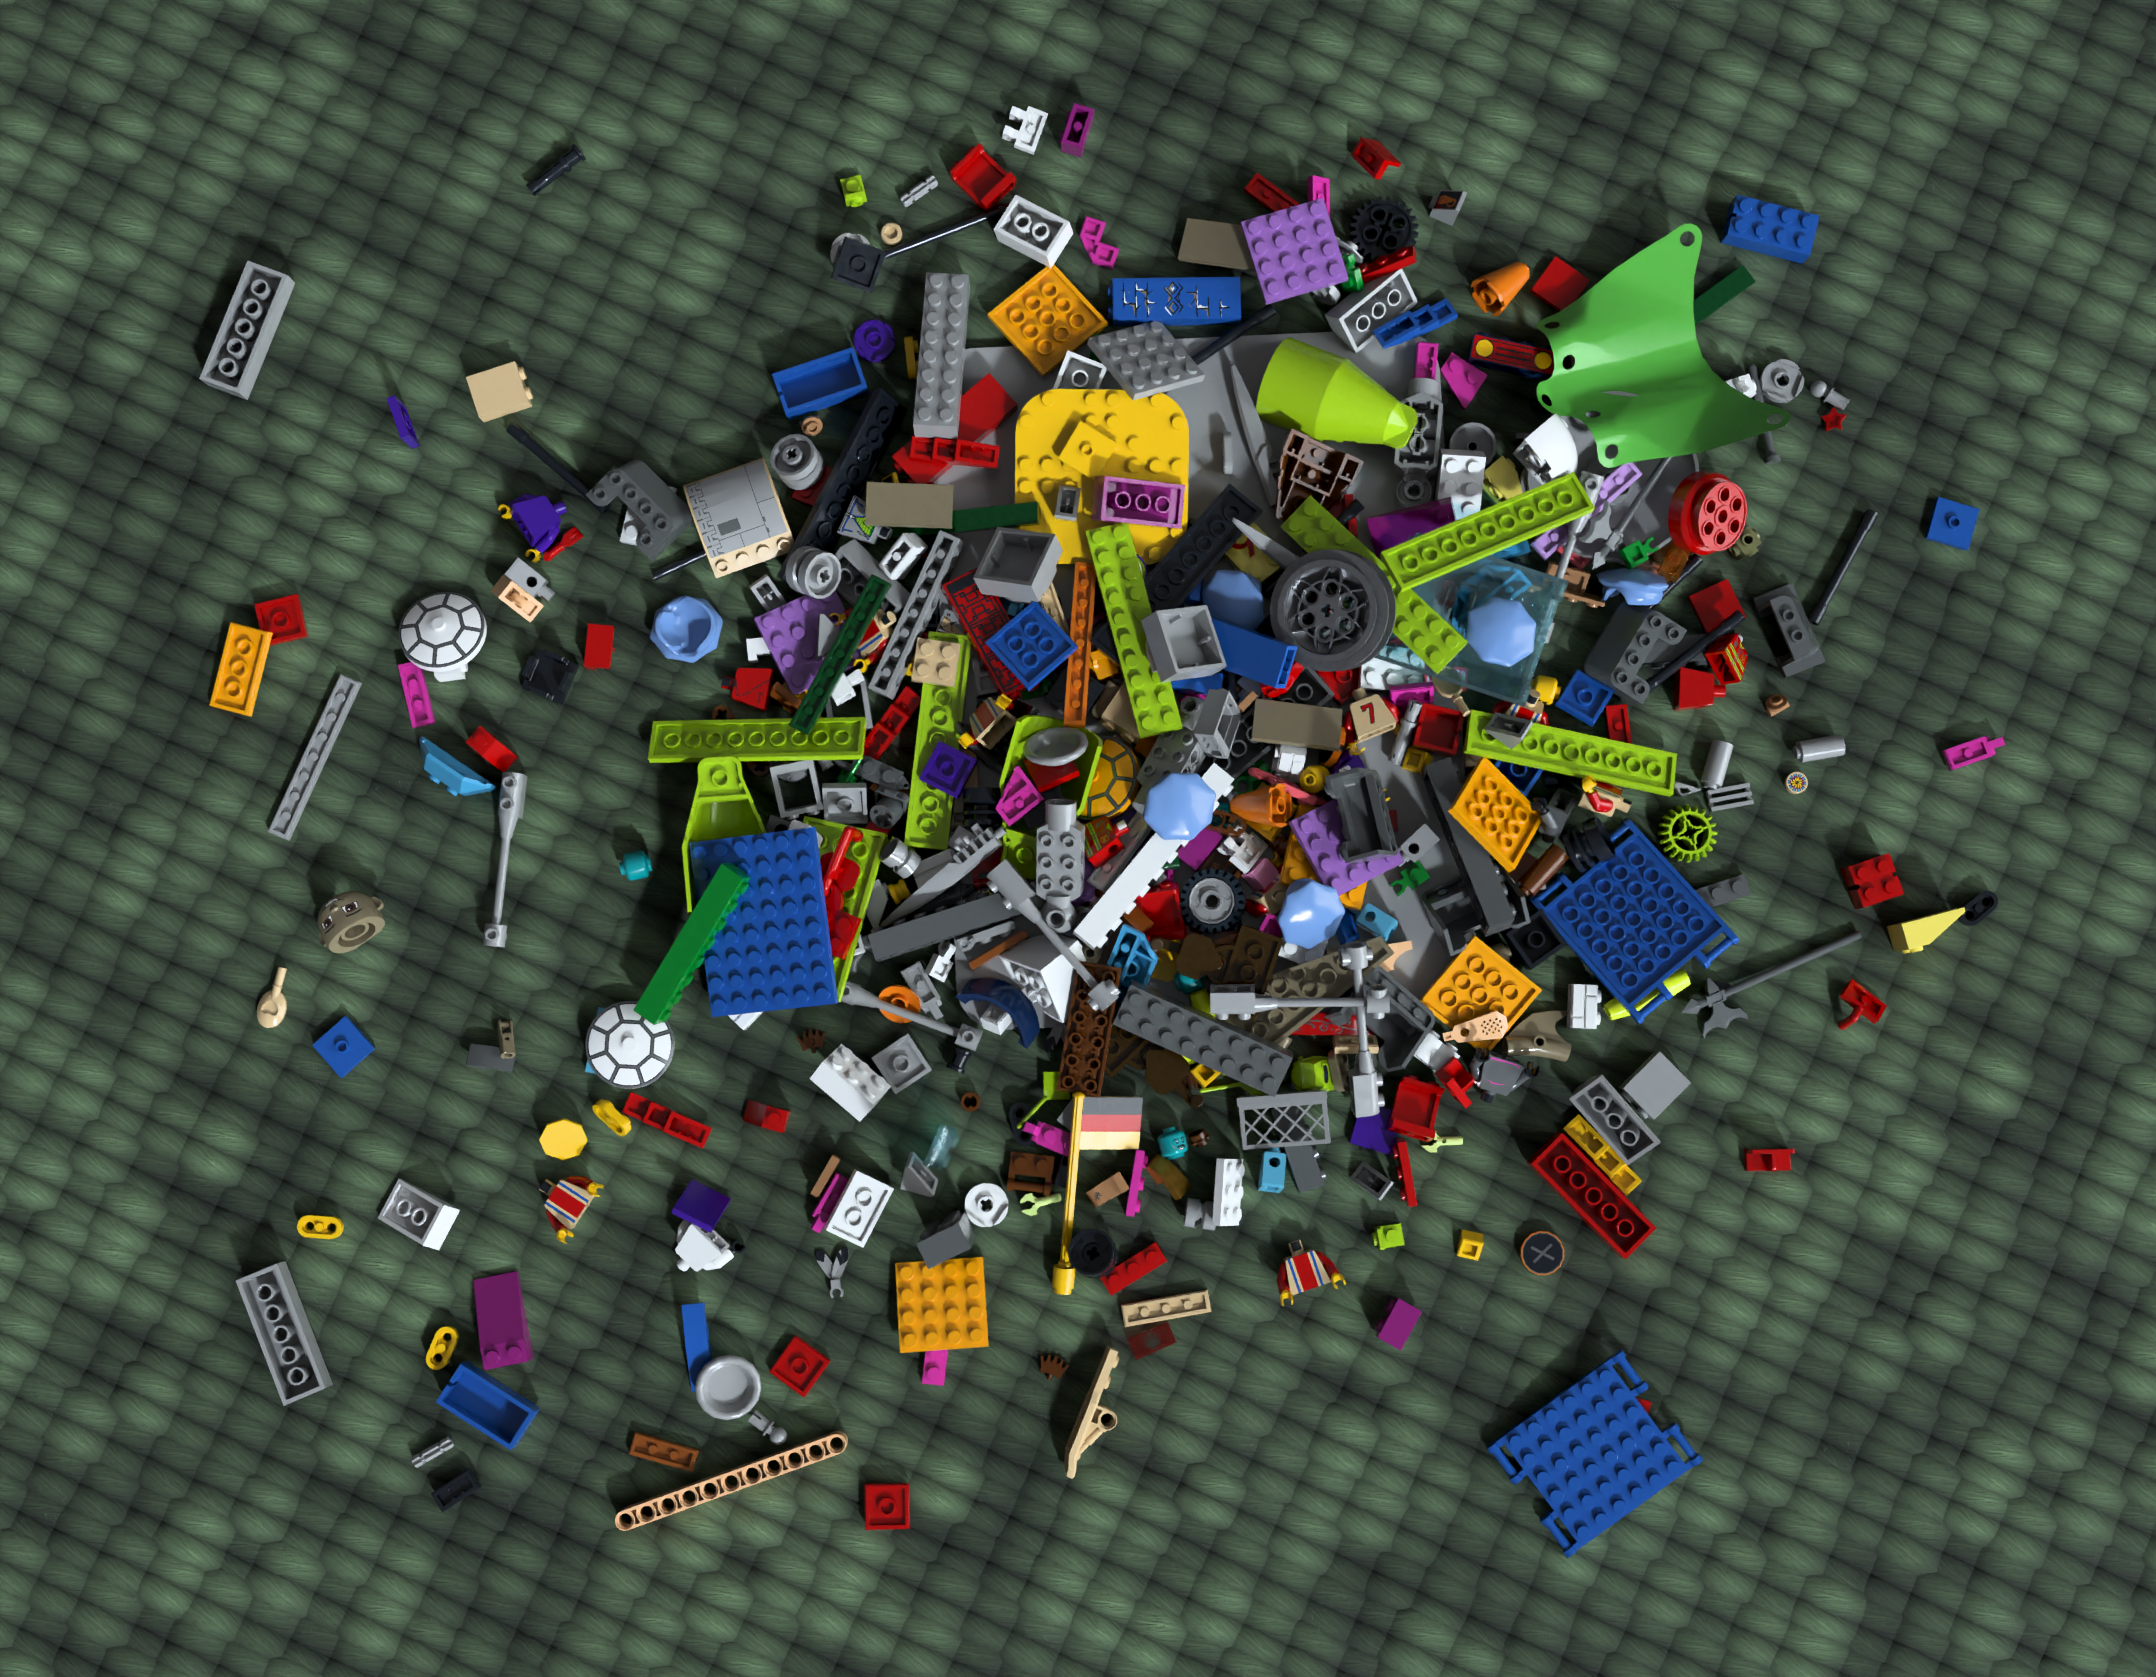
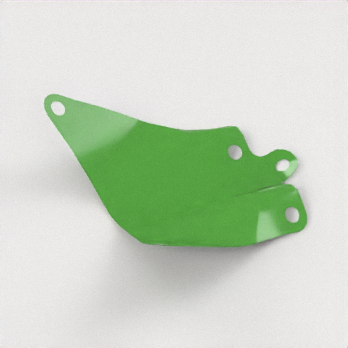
M1683 224L1665 237L1638 252L1612 270L1575 302L1560 312L1540 320L1536 325L1548 338L1554 358L1552 376L1548 380L1540 382L1537 386L1536 394L1538 401L1546 410L1553 414L1575 417L1586 424L1594 436L1599 462L1606 468H1613L1631 462L1708 451L1782 428L1791 419V414L1787 410L1753 400L1731 387L1712 371L1701 354L1696 338L1693 301L1694 276L1702 244V233L1694 224ZM1687 231L1692 232L1695 237L1693 244L1683 246L1680 242L1681 235ZM1558 322L1560 326L1549 329L1545 327V324ZM1567 355H1572L1575 358V364L1573 368L1567 370L1562 365L1563 359ZM1621 391L1633 393L1640 396L1629 397L1622 395H1613L1603 392ZM1543 394L1550 398L1551 406L1546 405L1542 401ZM1590 411L1600 412L1601 415L1599 417L1591 418L1587 417L1586 413ZM1773 414H1780L1783 417L1782 421L1777 424H1770L1767 419ZM1614 444L1618 447V454L1615 458L1608 459L1605 456V449L1609 445Z

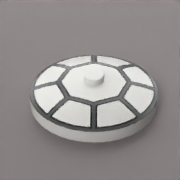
M438 592L421 598L407 610L400 622L398 638L404 654L414 665L428 671L444 672L465 665L478 654L486 638L487 625L482 611L472 599L460 593Z
M638 1001L615 1003L601 1011L592 1021L585 1041L587 1059L593 1071L608 1084L624 1089L640 1088L656 1081L667 1070L674 1054V1036L668 1021L653 1025L634 1011Z

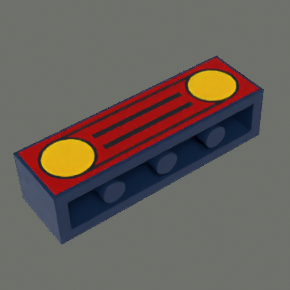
M1483 332L1474 333L1471 338L1466 362L1473 366L1544 381L1548 380L1553 374L1554 358L1552 348L1549 346L1536 347L1526 341L1517 343L1507 337L1494 338Z

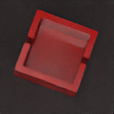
M1422 703L1423 705L1416 720L1418 726L1414 728L1410 748L1452 758L1457 752L1460 735L1457 734L1462 730L1464 716L1457 710Z
M1889 853L1840 869L1847 887L1859 886V889L1849 891L1855 909L1865 908L1904 894L1898 876H1893L1892 874L1896 870Z

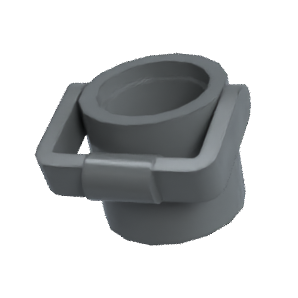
M881 785L874 791L875 805L870 810V818L877 827L886 830L891 829L904 814H908L909 796Z

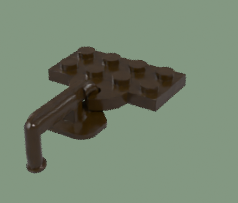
M1241 924L1235 944L1225 943L1215 947L1209 937L1198 933H1190L1184 938L1182 944L1152 935L1150 937V947L1153 951H1160L1163 948L1179 954L1176 961V969L1183 976L1199 979L1207 975L1216 985L1255 984V993L1264 995L1284 938ZM1258 1012L1251 1014V1018L1248 1020L1255 1022Z
M1112 1025L1105 1073L1110 1078L1114 1077L1128 1064L1134 1069L1145 1070L1146 1082L1158 1094H1167L1174 1089L1191 1108L1195 1109L1202 1106L1204 1102L1203 1097L1199 1094L1193 1095L1181 1082L1189 1073V1063L1182 1055L1171 1050H1165L1164 1047Z

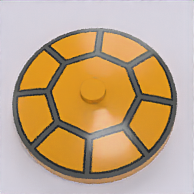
M1100 737L1103 741V747L1085 808L1077 817L1081 820L1091 822L1103 816L1113 819L1127 809L1137 794L1140 784L1136 779L1140 771L1138 760L1128 746L1115 738Z

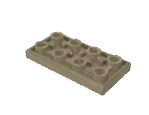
M1187 218L1178 255L1179 261L1255 271L1241 225Z
M867 482L865 526L952 529L954 485Z
M1256 698L1251 741L1339 751L1343 709Z

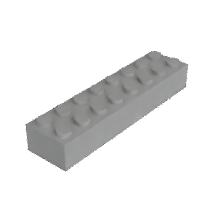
M926 272L913 419L915 437L958 439L970 295L969 274Z

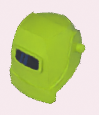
M1300 1056L1298 1061L1293 1063L1290 1077L1296 1090L1327 1089V1092L1335 1090L1328 1057L1312 1056L1303 1059V1056Z

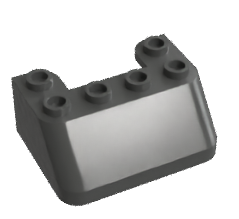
M632 460L611 470L586 494L595 505L601 507L608 505L618 496L646 524L638 533L636 544L652 562L693 522L690 508L641 460Z
M1623 601L1617 605L1584 659L1582 671L1615 690L1614 694L1629 704H1643L1649 694L1650 687L1644 679L1636 675L1657 639L1662 640L1666 644L1675 645L1682 640L1687 630L1660 612L1642 605H1628L1626 601Z
M1356 767L1325 776V792L1328 796L1330 795L1338 801L1337 813L1342 818V834L1347 839V841L1342 843V847H1340V855L1345 860V863L1358 864L1396 856L1398 853L1397 844L1378 772L1376 770Z
M1497 864L1500 875H1498L1500 883H1504L1508 891V895H1506L1508 903H1512L1516 911L1515 919L1510 928H1520L1531 923L1525 896L1503 867ZM1459 877L1430 889L1422 895L1424 908L1437 938L1450 956L1461 953L1466 949L1467 942L1463 935L1481 928L1462 878Z
M1378 966L1362 978L1364 998L1366 997V991H1369L1370 985L1382 984L1387 986V991H1389L1390 1012L1385 1013V1017L1382 1019H1375L1371 1017V1013H1367L1365 1006L1366 1026L1384 1041L1376 1054L1378 1063L1390 1072L1404 1069L1434 1026L1435 1016L1428 1007L1386 970ZM1354 985L1338 998H1355ZM1330 1007L1325 1017L1334 1025H1344L1352 1015L1356 1016V1007Z

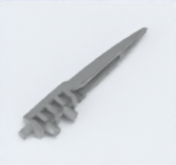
M1233 362L1230 366L1243 429L1270 507H1275L1279 476L1278 458H1271L1273 454L1272 447L1268 442L1247 387Z
M1233 517V523L1261 551L1284 570L1300 558L1264 534ZM1332 583L1330 585V592L1334 595L1338 587L1335 583ZM1350 596L1346 604L1351 609L1355 602Z
M978 823L973 825L971 829L977 837L968 845L961 836L954 842L961 851L953 856L954 860L906 899L879 927H886L907 916L959 881L1002 846L1000 838L1007 833V830L1000 826L994 831L990 826L984 831Z

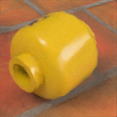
M1538 675L1535 679L1531 680L1530 689L1540 693L1538 701L1545 705H1551L1554 699H1559L1561 687L1557 686L1558 681L1556 678Z
M1322 765L1307 766L1300 773V785L1308 793L1323 792L1325 790L1324 783H1326L1325 776H1329L1330 773Z

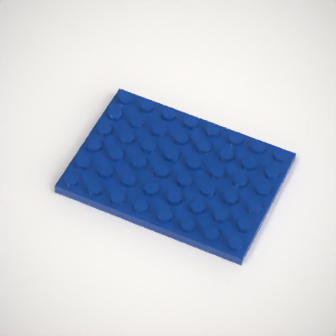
M816 827L689 843L697 903L722 863L730 862L751 877L748 881V889L736 901L738 902L737 907L726 917V925L714 937L716 939L714 945L709 950H706L704 954L711 1016L718 1017L838 1003Z

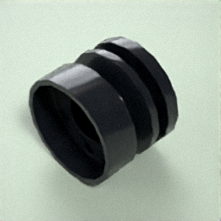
M971 787L963 789V804L973 806V810L963 811V816L972 817V819L963 820V827L971 828L978 823L984 831L990 826L995 831L1002 826L1003 820H998V818L1002 817L995 809L1001 799L1000 788Z
M1597 816L1582 822L1583 833L1576 825L1571 828L1572 833L1568 829L1562 832L1565 850L1570 860L1581 873L1587 870V864L1591 868L1595 867L1594 856L1602 863L1616 857V851L1611 838Z
M1086 1229L1080 1231L1072 1238L1069 1244L1068 1257L1071 1265L1079 1273L1088 1278L1099 1279L1107 1276L1114 1270L1118 1261V1251L1116 1244L1106 1233L1098 1229ZM1095 1249H1097V1253H1099L1100 1256L1099 1258L1095 1257L1094 1260H1092V1257L1089 1254L1090 1252L1094 1253Z

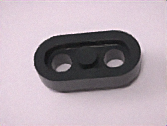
M1991 891L1977 893L1962 906L1966 912L1970 913V919L1965 917L1966 912H1964L1958 918L1959 922L1964 926H1974L1997 908L1998 898L1996 894ZM1983 898L1987 900L1986 906L1982 904Z
M1018 1102L1011 1106L1009 1118L1015 1141L1019 1145L1028 1146L1034 1142L1031 1140L1032 1135L1029 1134L1027 1139H1023L1021 1132L1024 1125L1020 1129L1017 1128V1125L1030 1112V1108L1025 1103ZM1018 1109L1024 1111V1116L1021 1118L1016 1116V1110ZM1031 1116L1027 1122L1034 1124Z

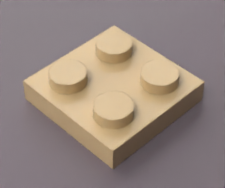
M918 638L911 681L955 688L961 644Z

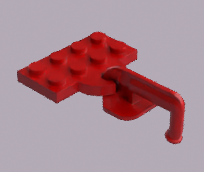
M852 826L844 828L834 853L827 852L820 858L832 955L843 960L847 956L862 920L843 911V893L854 888L860 875L859 865L855 861L845 858L851 840L859 842L863 839L862 831Z

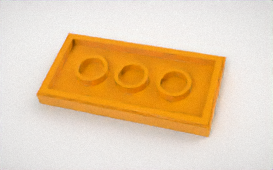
M230 622L209 706L252 717L272 632Z

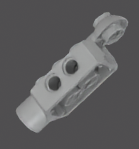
M1429 378L1411 379L1408 384L1407 398L1400 401V403L1414 408L1418 417L1417 424L1406 446L1399 449L1395 448L1394 471L1403 477L1398 483L1396 494L1399 502L1405 507L1424 504L1430 500L1432 488L1427 479L1438 473L1443 403L1437 400L1439 383ZM1411 490H1417L1420 492V494L1415 497L1410 496L1408 493Z
M1187 697L1181 702L1179 715L1183 728L1160 734L1140 769L1136 779L1142 787L1132 806L1142 815L1148 790L1158 778L1173 772L1197 773L1205 759L1206 753L1194 735L1205 702L1204 699Z
M1071 799L1046 800L1045 822L1041 823L1037 828L1036 894L1046 900L1041 911L1042 918L1055 933H1065L1075 925L1077 914L1071 901L1080 897L1084 891L1085 825L1076 821L1077 802ZM1053 913L1061 914L1063 920H1055Z

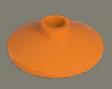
M902 985L888 986L881 991L878 997L880 1000L918 1014L921 1009L920 1000L916 993ZM879 1009L887 1019L893 1022H911L909 1019Z

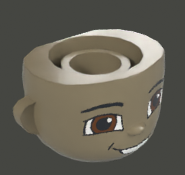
M358 891L343 892L329 899L321 907L317 918L320 944L328 947L334 953H346L356 949L378 934L384 927L385 921L380 911L384 907V903L377 897H370Z

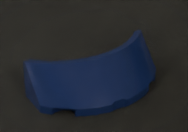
M995 978L971 979L956 996L964 1004L971 1000L981 1002L983 999L996 1004L1006 1011L1017 1024L1016 1029L1020 1035L1018 1043L1026 1049L1040 1032L1038 1016L1032 1003L1022 991H1019L1008 982Z

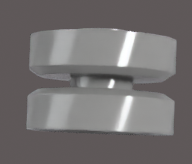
M1471 422L1463 424L1451 436L1447 449L1470 450L1468 447L1472 445L1474 446V451H1484L1486 468L1496 454L1497 443L1495 435L1488 427L1481 423Z
M801 434L788 435L779 440L771 451L770 462L772 468L791 489L805 490L810 488L821 479L824 473L825 462L823 456L807 436Z
M802 546L796 549L791 554L785 571L786 580L790 588L816 599H824L830 596L836 590L842 573L841 564L835 555L812 546Z

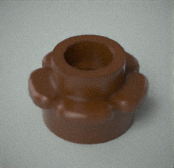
M1204 1128L1195 1130L1189 1135L1190 1145L1197 1148L1202 1147L1208 1143L1207 1139L1210 1135L1206 1133Z

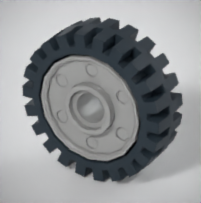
M1201 870L1193 874L1182 888L1183 890L1180 894L1181 912L1186 918L1185 920L1199 931L1210 934L1225 932L1233 928L1244 914L1246 905L1245 891L1238 879L1224 870ZM1211 895H1215L1218 898V904L1215 907H1210L1208 904V898Z

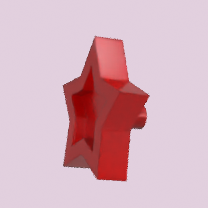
M1833 407L1828 415L1821 417L1826 422V431L1833 428L1843 430L1842 421L1847 415L1839 414L1835 407Z

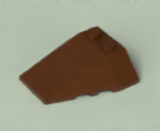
M1290 428L1281 449L1274 517L1286 521L1310 495L1329 511L1335 502L1342 498L1341 495L1346 489L1354 484L1364 461L1311 439L1308 435Z

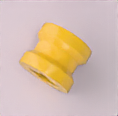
M903 878L894 885H887L896 905L900 904L901 900L908 899L911 896Z

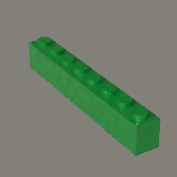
M730 862L720 865L635 1006L634 1011L653 1025L664 1023L669 1019L672 1013L670 1011L671 1008L680 1001L683 995L681 993L683 988L690 984L694 977L692 975L694 970L703 963L705 959L703 955L706 950H709L716 941L714 937L726 925V917L735 910L738 905L737 899L748 889V881L751 878L749 875Z

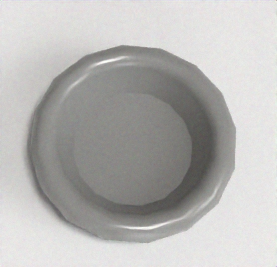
M1048 728L1029 737L1023 746V753L1033 763L1059 766L1080 757L1088 747V740L1084 733L1074 728Z
M735 1355L719 1356L705 1364L699 1372L695 1384L696 1400L703 1411L713 1418L722 1420L740 1418L750 1412L759 1400L762 1388L761 1379L754 1365L745 1358Z

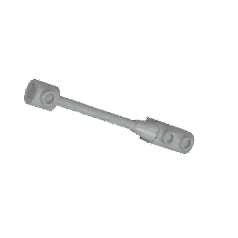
M1582 470L1579 481L1595 506L1604 477ZM1592 512L1569 522L1568 538L1541 618L1534 616L1533 619L1536 622L1534 638L1536 641L1549 643L1555 622L1549 621L1576 539L1580 536L1586 523L1591 518Z
M502 772L498 806L500 837L502 839L492 924L485 923L484 946L505 947L507 939V926L501 925L510 839H512L517 820L523 819L527 776L521 773Z
M1004 859L987 875L989 881L986 884L994 893L999 890L1004 896L1001 902L1009 910L1013 907L1030 921L1036 923L1092 990L1088 993L1090 999L1087 1002L1095 1011L1098 1009L1104 1011L1119 998L1118 994L1121 993L1119 988L1110 979L1098 983L1052 928L1048 926L1031 899L1036 894V891L1009 860Z
M1349 942L1344 945V948L1339 949L1341 966H1346L1347 969L1353 970L1355 998H1364L1362 969L1368 966L1369 960H1373L1372 949L1367 947L1365 942ZM1365 1006L1356 1007L1359 1041L1357 1068L1348 1069L1351 1111L1356 1118L1376 1115L1380 1112L1379 1107L1385 1105L1383 1094H1378V1086L1383 1085L1382 1074L1377 1073L1374 1068L1370 1050L1368 1049Z
M848 980L846 982L841 1002L852 1006L859 1005L882 1009L957 1037L955 1044L976 1051L983 1033L982 1030L963 1023L960 1029L880 1000L877 996L862 988L861 985Z
M1255 984L1210 985L1211 1014H1215V1018L1218 1020L1228 1019L1229 1014H1237L1238 1019L1247 1020L1251 1018V1014L1276 1009L1277 1007L1366 1006L1367 1013H1371V1017L1375 1019H1382L1385 1017V1013L1390 1012L1389 991H1387V986L1382 984L1370 985L1369 991H1366L1365 998H1277L1256 994Z

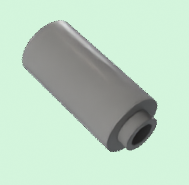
M1841 734L1797 741L1793 747L1794 758L1798 759L1800 763L1843 756L1845 754V742Z
M1712 740L1700 781L1704 784V788L1716 790L1717 787H1722L1733 750L1732 744L1720 740Z

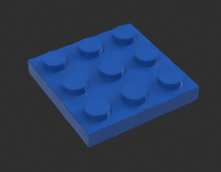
M1034 601L985 642L988 648L1028 691L1078 649V646Z

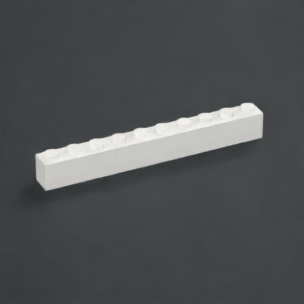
M1215 763L1202 776L1204 782L1216 793L1213 812L1220 805L1217 800L1222 795L1226 797L1234 788L1231 785L1234 778ZM1155 833L1077 926L1073 934L1092 950L1096 946L1101 948L1108 940V937L1105 935L1110 929L1115 931L1123 922L1119 918L1124 912L1129 914L1137 905L1134 903V900L1139 895L1143 897L1151 888L1148 886L1149 882L1152 879L1157 881L1164 872L1162 869L1163 865L1166 862L1171 864L1178 855L1176 852L1180 845L1185 847L1190 840H1164Z

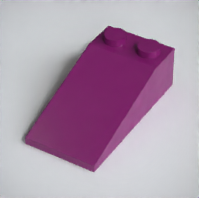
M1095 476L1091 520L1181 529L1185 485L1111 476Z
M1452 497L1366 518L1375 554L1379 559H1381L1380 554L1382 551L1457 521Z
M518 1271L473 1280L480 1351L484 1370L527 1362L533 1359Z

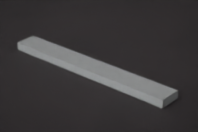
M342 674L339 675L267 832L290 841L361 687V682Z

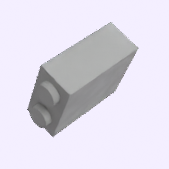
M1655 1051L1618 1088L1622 1091L1620 1094L1622 1098L1629 1104L1632 1102L1637 1107L1636 1112L1642 1118L1655 1120L1691 1082L1660 1051Z

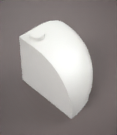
M1554 414L1530 434L1513 453L1540 485L1572 472L1576 475L1578 454L1575 442L1568 430V425L1557 414Z
M1057 934L1078 960L1086 961L1082 945L1077 939ZM1039 935L1021 941L1000 955L1001 961L1012 979L1016 977L1018 982L1022 984L1024 988L1021 991L1032 1003L1037 1001L1045 1008L1043 1009L1044 1013L1061 1023L1068 1019L1076 970L1046 935Z

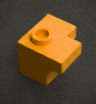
M1098 649L1091 652L1089 673L1094 676L1095 680L1104 683L1110 679L1118 678L1119 672L1111 660Z

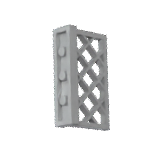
M1327 1089L1276 1093L1275 1097L1269 1094L1237 1097L1243 1150L1331 1143ZM1314 1104H1322L1323 1114L1318 1120L1308 1112ZM1301 1105L1309 1106L1306 1109H1304ZM1291 1106H1297L1303 1111L1296 1121L1286 1114ZM1279 1107H1287V1108L1283 1111V1110L1280 1109ZM1265 1108V1110L1262 1113L1258 1110ZM1269 1108H1275L1281 1113L1274 1123L1264 1115ZM1253 1109L1260 1116L1251 1124L1245 1119L1244 1110ZM1305 1114L1315 1121L1308 1131L1298 1124ZM1283 1115L1293 1123L1286 1133L1276 1125ZM1261 1117L1272 1125L1265 1134H1262L1254 1127ZM1322 1118L1324 1120V1125L1320 1122ZM1317 1124L1324 1129L1325 1139H1316L1310 1134ZM1295 1126L1305 1133L1300 1141H1294L1288 1135ZM1273 1127L1283 1135L1279 1142L1273 1143L1266 1137ZM1251 1129L1262 1137L1257 1144L1247 1143V1134ZM1308 1136V1137H1310L1312 1140H1304V1139ZM1285 1138L1289 1140L1288 1142H1282Z

